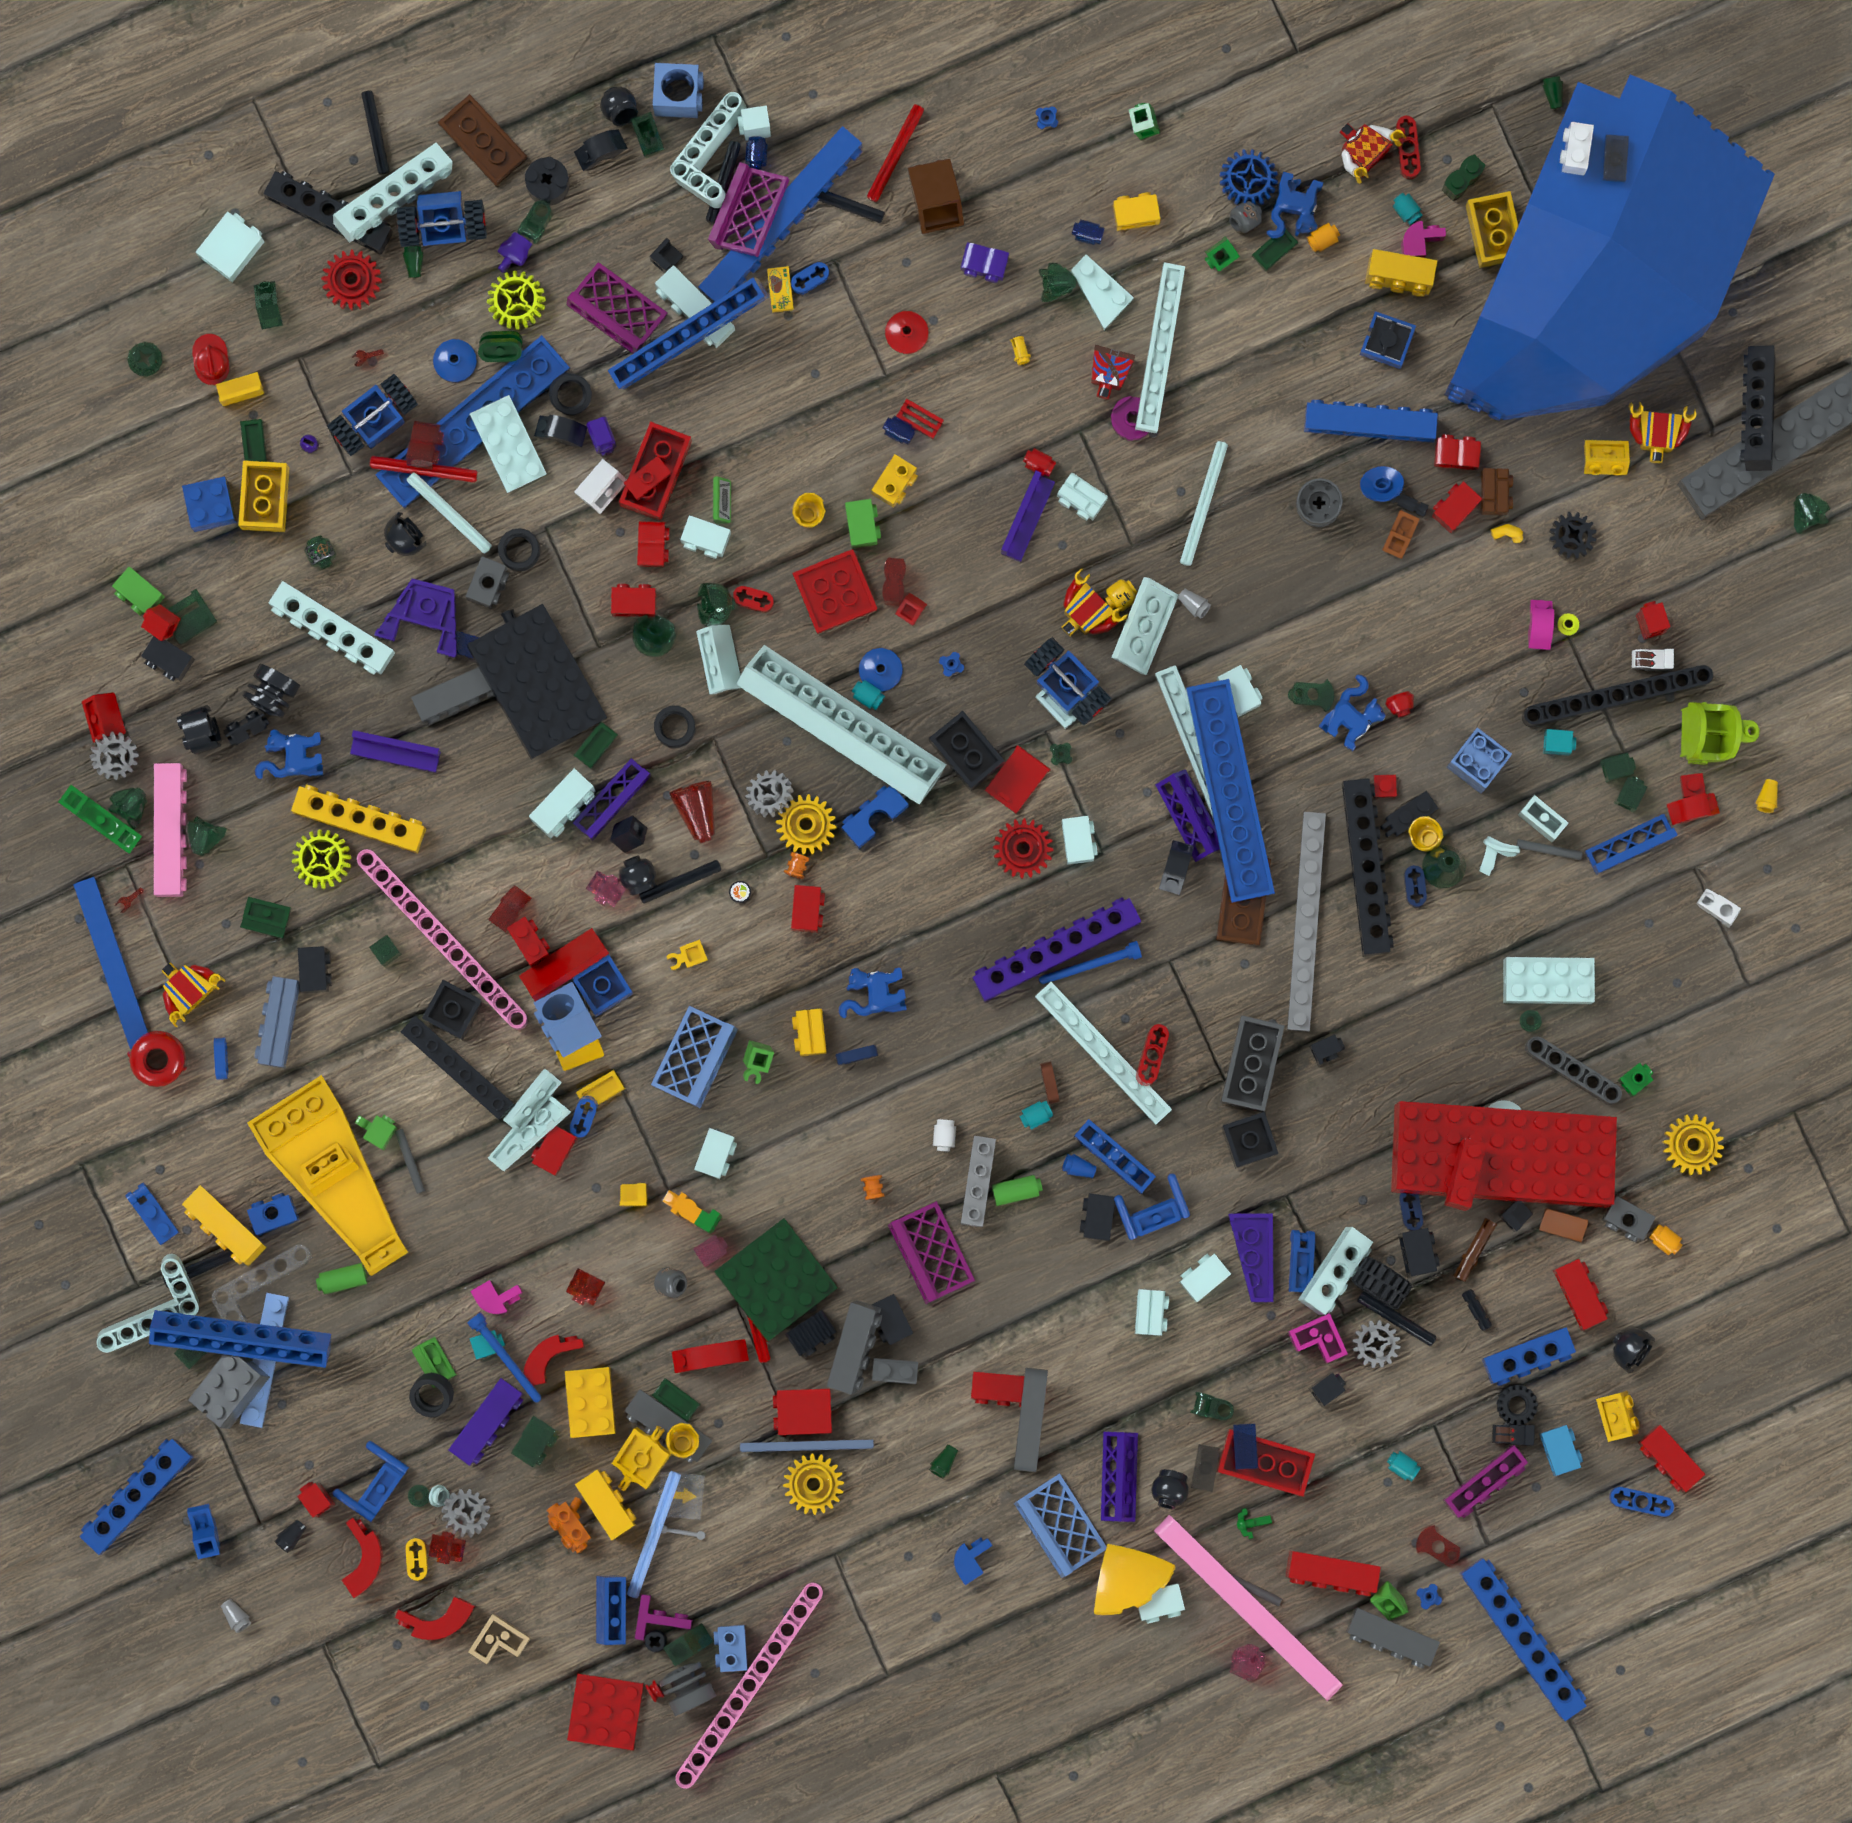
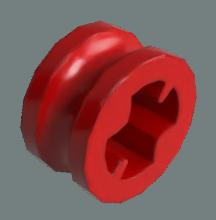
M655 1680L652 1681L651 1685H645L654 1702H657L659 1697H665Z

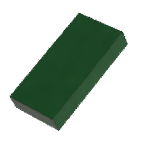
M1286 229L1284 235L1279 238H1270L1252 254V257L1267 272L1297 246L1299 242Z
M263 420L240 421L244 460L267 462Z
M600 722L574 754V757L592 769L618 737V734L603 722Z
M664 1378L652 1394L655 1399L686 1422L689 1421L700 1406V1403L666 1378Z

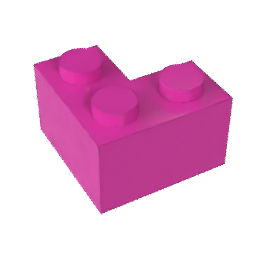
M1330 1313L1288 1331L1296 1352L1317 1343L1325 1363L1348 1354Z

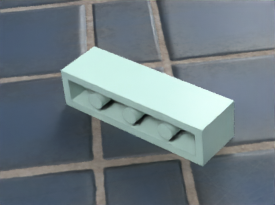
M674 265L655 282V287L657 288L655 292L664 301L668 299L672 303L670 307L679 316L683 314L689 319L712 304ZM730 322L703 339V341L708 346L713 344L717 348L735 331V326Z

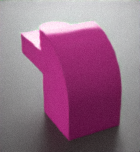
M1423 221L1414 223L1407 229L1401 243L1402 254L1425 258V242L1444 241L1446 237L1445 228H1440L1439 225H1431L1424 229Z
M1531 600L1528 648L1550 650L1554 628L1552 601Z
M490 1280L470 1291L481 1309L497 1315L507 1313L508 1310L505 1303L508 1302L511 1305L521 1299L519 1295L523 1294L520 1286L516 1285L499 1295Z

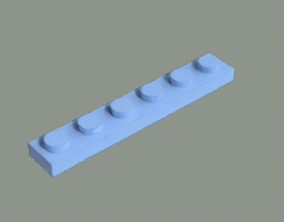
M266 1293L260 1324L283 1327L289 1297ZM253 1358L252 1362L269 1375L270 1378L243 1411L240 1424L263 1428L276 1361Z

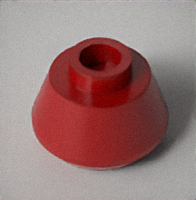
M1409 691L1393 695L1386 699L1385 706L1393 715H1398V718L1411 714L1410 710L1413 709L1414 695Z

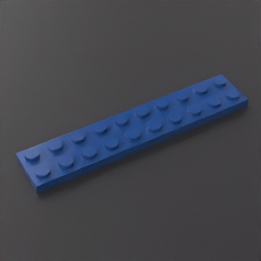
M541 335L522 351L518 360L505 365L395 459L455 467L483 443L470 413L508 395L519 413L548 389L555 378L567 373L570 367ZM380 470L375 474L404 509L421 495L407 482V478L411 475L409 473ZM418 475L430 487L440 479L438 477Z
M1225 679L1187 687L1188 702L1231 903L1275 894L1230 680Z

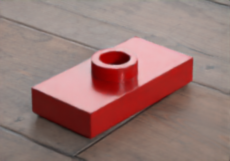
M656 456L627 479L624 485L638 501L671 475V472L662 460Z

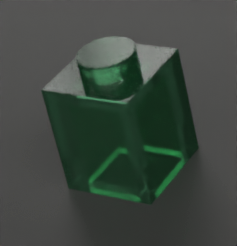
M1628 753L1606 758L1600 762L1606 783L1630 777L1634 774L1633 770H1636L1634 759L1629 757Z
M1634 776L1632 779L1628 777L1624 781L1614 803L1631 812H1635L1648 787L1643 785V780Z
M385 935L369 947L383 967L402 955L388 935Z

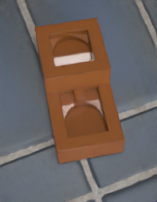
M1400 510L1382 550L1402 559L1420 518Z

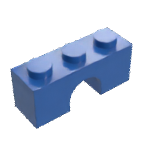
M883 786L875 793L877 797L870 802L868 799L859 807L861 810L855 816L850 814L843 820V832L858 849L875 836L874 830L869 825V819L874 813H885L893 821L909 807V804L895 788Z

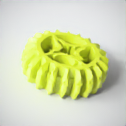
M513 271V277H510L506 272L505 280L497 277L499 285L496 283L491 284L495 291H488V295L493 297L487 299V304L492 305L488 310L490 313L495 312L492 316L494 320L500 318L499 325L501 326L507 321L508 329H511L512 324H515L516 330H519L521 323H523L525 328H528L527 321L530 320L532 324L536 323L533 316L541 318L542 315L537 310H545V306L540 304L546 301L544 296H540L544 293V289L538 288L540 282H533L534 277L532 275L525 279V272H522L520 277H518L517 271ZM511 285H522V287L519 286L515 291L506 289ZM528 288L534 294L532 306L524 299ZM500 295H503L508 301L505 312L499 307ZM519 296L521 303L517 304L516 302V304H513L512 298ZM517 310L527 311V313L521 316H510Z
M319 829L317 831L318 836L315 837L311 831L309 832L311 839L308 840L305 836H302L301 838L305 842L304 845L299 842L296 843V846L301 850H293L292 852L294 855L299 856V858L292 859L293 864H299L294 868V871H302L298 875L300 880L307 876L304 882L306 885H309L313 880V888H317L319 882H321L322 889H326V882H329V885L334 887L333 879L340 883L342 879L338 875L341 873L347 876L348 874L343 870V867L351 868V865L346 863L345 860L352 859V856L344 855L350 848L348 846L342 848L346 842L344 839L336 842L339 838L337 833L330 838V830H327L325 836H323L322 830ZM328 842L333 844V846L325 850H318L314 844ZM309 849L313 854V859L309 866L305 867L304 858ZM338 850L339 863L337 868L334 869L331 865V858ZM315 851H317L319 855H327L325 857V860L329 867H327L325 864H322L321 862L320 864H317L319 859ZM319 868H324L329 872V875L319 877L310 873Z

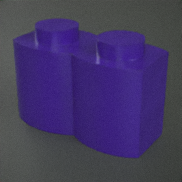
M967 243L961 271H964V275L968 277L984 276L986 281L997 283L998 280L1003 281L1009 253L978 244Z
M600 417L588 422L586 426L596 453L602 454V456L613 453L617 445L607 418Z

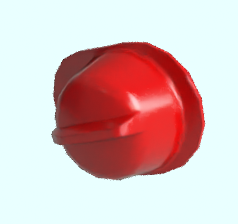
M215 334L200 336L195 341L192 350L196 375L203 383L208 385L222 383L229 374L226 344L221 337Z

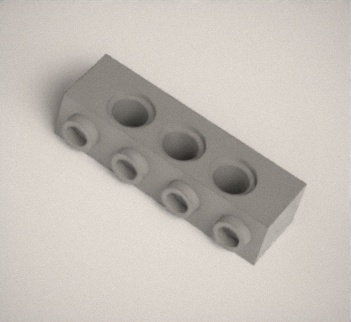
M974 1136L961 1218L962 1225L983 1227L996 1139Z

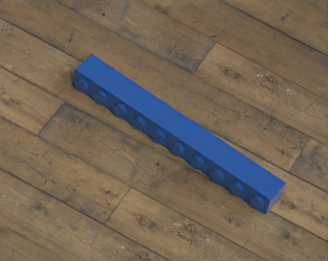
M842 126L786 188L759 256L756 257L731 250L698 286L699 291L714 303L747 281L745 277L750 272L755 273L762 263L760 261L764 256L769 257L776 249L774 245L779 240L783 241L789 235L790 231L788 229L793 224L798 225L805 216L803 213L808 207L812 209L818 203L819 199L817 196L822 191L826 193L834 184L832 180L837 175L841 177L848 169L846 165L850 160L855 161L861 155L862 142ZM763 218L753 225L755 231L764 226L765 221ZM750 228L749 231L743 237L752 233V229ZM754 237L745 242L746 248L754 249L757 243L756 238Z

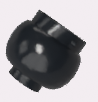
M611 87L605 91L600 102V108L604 117L615 126H625L635 120L638 115L637 102L630 90L625 87Z
M638 855L623 861L624 866L619 870V879L623 887L629 890L630 895L642 893L656 886V871L650 860L646 858L641 859Z
M1167 1469L1159 1471V1476L1154 1479L1151 1486L1152 1496L1158 1502V1506L1166 1509H1175V1506H1180L1187 1500L1189 1487L1187 1484L1188 1477L1185 1474Z

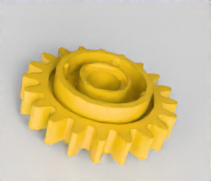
M810 794L807 795L806 800H803L801 795H798V802L790 801L791 806L789 808L783 807L786 812L782 814L778 812V815L783 819L776 821L777 825L782 826L776 831L777 833L784 834L780 838L781 842L788 840L786 848L794 846V853L800 848L802 849V855H805L807 849L814 855L815 847L822 851V843L830 845L826 838H834V834L830 830L836 829V826L830 824V822L835 821L836 817L828 816L833 810L832 808L824 809L827 804L826 801L818 804V796L814 801H811ZM802 820H810L813 824L811 829H801L800 823Z
M1697 1114L1693 1116L1692 1121L1688 1115L1684 1116V1122L1677 1118L1676 1123L1678 1126L1670 1124L1669 1127L1672 1132L1664 1133L1669 1137V1140L1662 1141L1663 1144L1668 1145V1148L1664 1149L1663 1153H1670L1666 1161L1674 1160L1672 1168L1680 1165V1173H1683L1686 1168L1689 1175L1693 1174L1694 1169L1698 1175L1702 1174V1167L1705 1171H1710L1709 1163L1713 1166L1717 1165L1714 1157L1722 1158V1155L1717 1152V1150L1724 1149V1146L1718 1144L1724 1138L1716 1136L1720 1129L1712 1130L1714 1122L1706 1124L1705 1116L1700 1121H1698ZM1690 1139H1695L1698 1142V1149L1696 1151L1689 1149L1688 1141Z
M813 1453L810 1456V1460H807L803 1455L802 1463L794 1460L796 1468L788 1467L792 1474L784 1475V1478L788 1479L789 1483L783 1484V1487L790 1488V1491L786 1492L785 1496L792 1495L793 1498L789 1503L797 1502L796 1510H799L802 1506L805 1507L804 1514H807L809 1509H812L813 1514L816 1515L818 1508L825 1513V1505L832 1509L831 1501H840L836 1497V1493H843L841 1489H838V1486L843 1485L844 1482L838 1481L837 1478L842 1475V1472L835 1473L834 1471L838 1465L830 1467L831 1458L823 1462L822 1454L818 1460H815ZM810 1478H817L820 1481L818 1490L812 1491L807 1487V1482Z

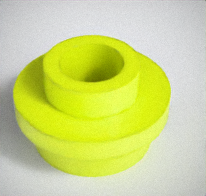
M1573 614L1562 615L1557 622L1558 630L1567 636L1575 634L1579 629L1578 618ZM1565 621H1571L1572 627L1567 628Z

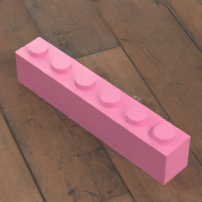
M181 763L154 764V895L156 897H183V891L187 890V879L183 878V869H187V857L183 856V848L187 847V835L183 834V826L187 825V813H183V804H187V791H183V782H187V770L183 769Z

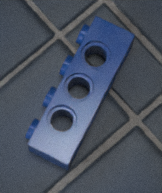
M1088 1119L1074 1135L1077 1141L1139 1194H1142L1156 1177L1091 1120Z
M1567 1327L1482 1358L1491 1384L1497 1382V1385L1500 1386L1510 1382L1509 1377L1514 1375L1521 1378L1531 1374L1530 1369L1538 1367L1539 1370L1550 1367V1362L1559 1359L1561 1363L1572 1359L1571 1354L1576 1351ZM1549 1343L1553 1344L1556 1348L1553 1356H1548L1545 1353V1346ZM1527 1351H1531L1535 1355V1361L1532 1364H1528L1524 1360V1355ZM1506 1359H1511L1514 1362V1369L1511 1372L1506 1371L1503 1367Z

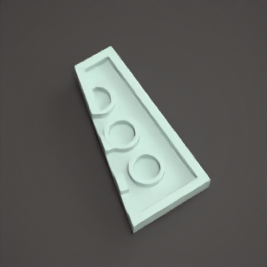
M550 1096L519 1134L512 1128L488 1159L505 1171L568 1116L571 1111Z

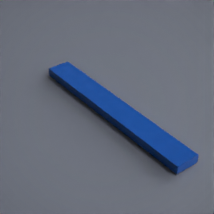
M95 877L73 885L128 1045L132 1049L138 1038L148 1033V1029Z

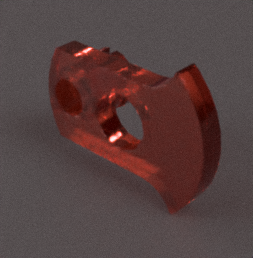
M1435 1525L1425 1528L1419 1534L1416 1541L1417 1553L1426 1552L1448 1567L1459 1560L1460 1547L1438 1534ZM1437 1540L1444 1543V1550L1441 1553H1435L1432 1550V1544ZM1451 1551L1455 1553V1558L1452 1560L1448 1557Z

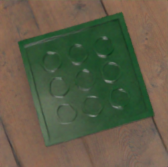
M785 1218L714 1271L715 1275L767 1342L838 1288Z

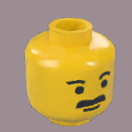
M1120 579L1106 589L1108 597L1105 600L1112 609L1123 607L1120 610L1122 612L1133 605L1138 592L1129 580Z

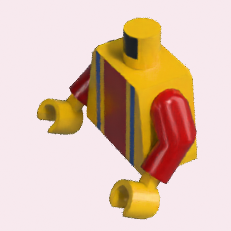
M1632 402L1629 403V409L1632 413L1630 415V432L1635 442L1640 444L1642 450H1650V462L1663 463V452H1672L1688 436L1692 420L1696 417V409H1694L1692 415H1688L1686 413L1688 406L1684 407V418H1682V415L1643 411L1641 402H1639V408L1634 410Z
M1080 569L1075 574V579L1067 589L1063 603L1065 608L1064 614L1069 620L1061 628L1068 636H1071L1078 629L1085 635L1088 633L1092 635L1106 633L1120 621L1128 618V614L1123 617L1119 616V611L1123 607L1113 610L1085 583L1090 578V574L1082 578L1080 572L1083 569Z
M171 962L162 969V973L169 979L163 985L165 989L163 1000L171 1023L178 1027L176 1025L177 1020L182 1019L185 1022L184 1016L186 1017L214 989L219 990L220 988L217 987V983L220 980L224 982L226 980L207 967L198 965L188 967L184 965L178 970Z

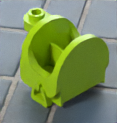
M1690 702L1688 707L1681 709L1682 735L1680 757H1686L1688 764L1706 765L1708 762H1722L1732 759L1736 756L1740 743H1751L1759 737L1760 731L1757 723L1751 720H1741L1740 712L1736 706Z

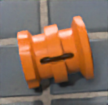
M791 852L790 856L792 858L787 864L789 868L784 870V873L798 879H804L805 877L802 874L803 871H806L807 866L805 864L809 862L810 858Z
M882 1175L860 1179L865 1184V1187H863V1190L866 1191L865 1200L885 1197L881 1191L883 1184H880L879 1180L882 1178Z

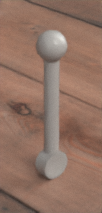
M666 1525L663 1526L661 1531L662 1534L670 1532L694 1536L699 1540L705 1538L703 1531L691 1532L668 1528Z

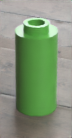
M1035 1175L992 1185L996 1206L1040 1196L1039 1192L1043 1191L1040 1178L1036 1179Z
M363 1263L319 1273V1278H316L318 1291H323L324 1295L368 1284Z

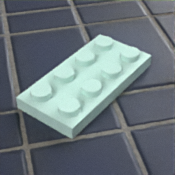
M509 395L470 413L472 421L507 493L547 474Z
M1144 577L1112 658L1140 674L1147 675L1178 594L1154 580Z

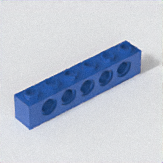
M172 1438L170 1441L166 1439L158 1447L160 1452L155 1457L151 1455L142 1464L144 1469L140 1473L136 1471L127 1480L128 1486L124 1490L120 1488L112 1496L114 1500L109 1506L105 1504L96 1513L98 1517L93 1523L88 1521L81 1529L83 1533L79 1537L98 1555H102L194 1457L175 1438ZM164 1456H168L171 1459V1466L167 1469L161 1466V1459ZM149 1472L154 1473L156 1476V1481L153 1485H149L145 1481V1477ZM133 1489H138L141 1494L140 1499L136 1502L130 1498V1492ZM118 1505H122L125 1508V1514L121 1518L117 1517L114 1512ZM103 1521L107 1522L110 1526L107 1534H102L99 1530V1525Z

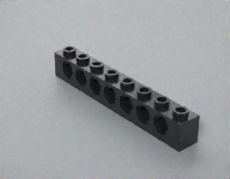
M1369 778L1343 781L1342 792L1362 957L1389 954L1391 952L1390 948H1394L1393 936L1388 934L1391 918L1390 913H1386L1385 905H1388L1387 891L1383 892L1382 883H1386L1385 871L1380 869L1383 853L1382 848H1378L1377 840H1380L1379 826L1375 827L1374 818H1378L1377 806L1372 804V797L1375 796L1374 783L1370 784ZM1355 798H1364L1366 806L1363 808L1357 807L1354 802ZM1361 818L1366 819L1369 824L1368 828L1360 829L1357 825V820ZM1360 841H1369L1371 843V850H1362L1360 848ZM1371 862L1374 866L1373 872H1365L1362 868L1363 863ZM1368 883L1374 884L1377 889L1376 893L1368 894L1365 890V885ZM1368 906H1377L1379 914L1371 916L1368 913ZM1379 927L1382 931L1381 937H1373L1370 933L1371 928Z

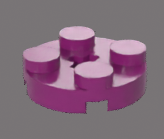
M1129 396L1122 398L1115 404L1111 414V424L1114 431L1128 441L1142 439L1149 433L1135 430L1136 423H1129L1127 421L1129 413L1138 415L1140 397Z

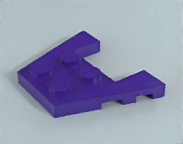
M412 578L396 601L397 603L391 612L384 618L385 620L380 628L376 630L374 636L394 642L401 620L440 630L442 635L437 653L457 659L455 590Z

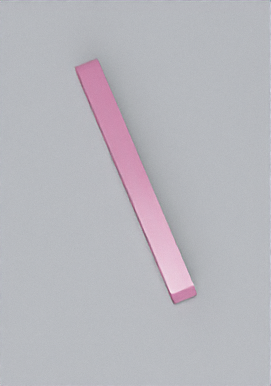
M368 849L362 850L357 856V863L513 1029L521 1030L525 1028L528 1023L526 1013L373 851ZM366 855H372L374 859L373 863L369 866L362 864V859ZM380 871L388 872V879L384 882L377 880V875ZM398 886L402 887V896L398 898L393 897L392 890ZM415 902L418 904L417 912L408 913L407 906ZM430 918L433 920L432 928L423 929V920ZM441 934L448 936V942L445 945L437 943V938ZM456 950L463 952V958L460 961L452 959V953ZM470 966L478 968V974L475 977L467 975V969ZM485 982L493 983V990L490 993L482 991V985ZM500 998L508 999V1006L505 1009L497 1007V1001ZM522 1014L523 1022L520 1025H514L512 1023L513 1015Z
M1170 1515L1154 1530L1165 1543L1327 1701L1343 1686L1326 1667Z
M811 1582L804 1587L676 1774V1783L679 1787L690 1788L696 1782L823 1595V1589L818 1583ZM811 1586L819 1589V1596L816 1599H811L807 1596V1589ZM797 1605L806 1607L807 1613L804 1617H797L794 1614V1608ZM786 1623L794 1627V1632L790 1636L784 1635L781 1631V1627ZM778 1642L781 1645V1652L772 1654L769 1651V1644ZM760 1660L766 1661L769 1665L768 1670L764 1673H760L756 1669V1664ZM746 1679L755 1681L756 1688L753 1691L744 1689L743 1683ZM735 1697L743 1701V1707L739 1710L731 1707V1700ZM721 1716H727L730 1719V1726L728 1728H721L718 1725V1719ZM712 1734L717 1737L718 1743L716 1746L710 1747L706 1744L705 1738L707 1735ZM694 1754H703L705 1762L702 1765L694 1764L692 1760ZM682 1772H689L692 1775L690 1783L684 1784L680 1781V1774Z

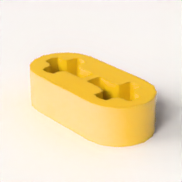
M420 1538L411 1539L406 1544L407 1573L411 1579L417 1581L425 1578L428 1573L426 1544ZM414 1542L422 1546V1550L418 1551V1558H415L414 1551H410V1546H413ZM419 1560V1567L424 1569V1572L420 1573V1577H416V1573L411 1571L415 1568V1561Z

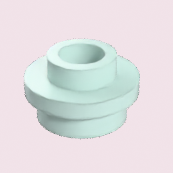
M435 1485L429 1493L430 1504L434 1507L444 1506L445 1500L447 1498L450 1499L449 1491L442 1485Z

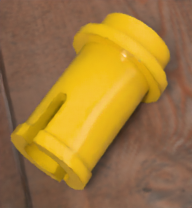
M1024 336L1011 339L1010 342L1015 354L1014 361L1018 365L1029 363L1031 355L1027 352Z

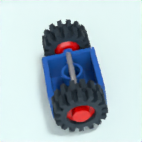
M461 191L418 195L417 209L419 220L415 206L397 208V224L401 247L419 245V230H421L423 246L466 242L467 236L468 240L487 238L483 200L464 201L463 207Z
M392 374L380 384L389 396L388 398L375 385L342 410L344 417L352 425L351 427L341 415L326 425L337 442L350 456L364 447L356 433L372 449L405 424L401 415L394 408V404L403 415L418 405L410 391L395 374Z
M1051 637L1028 658L1024 665L1036 677L1049 668L1037 680V685L1066 715L1072 711V714L1084 726L1100 713L1112 698L1101 686H1098L1099 681L1069 650L1055 662L1065 649Z

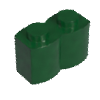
M1475 154L1467 157L1462 162L1459 170L1452 172L1447 177L1442 191L1452 201L1459 199L1466 192L1467 187L1474 184L1481 177L1485 164Z

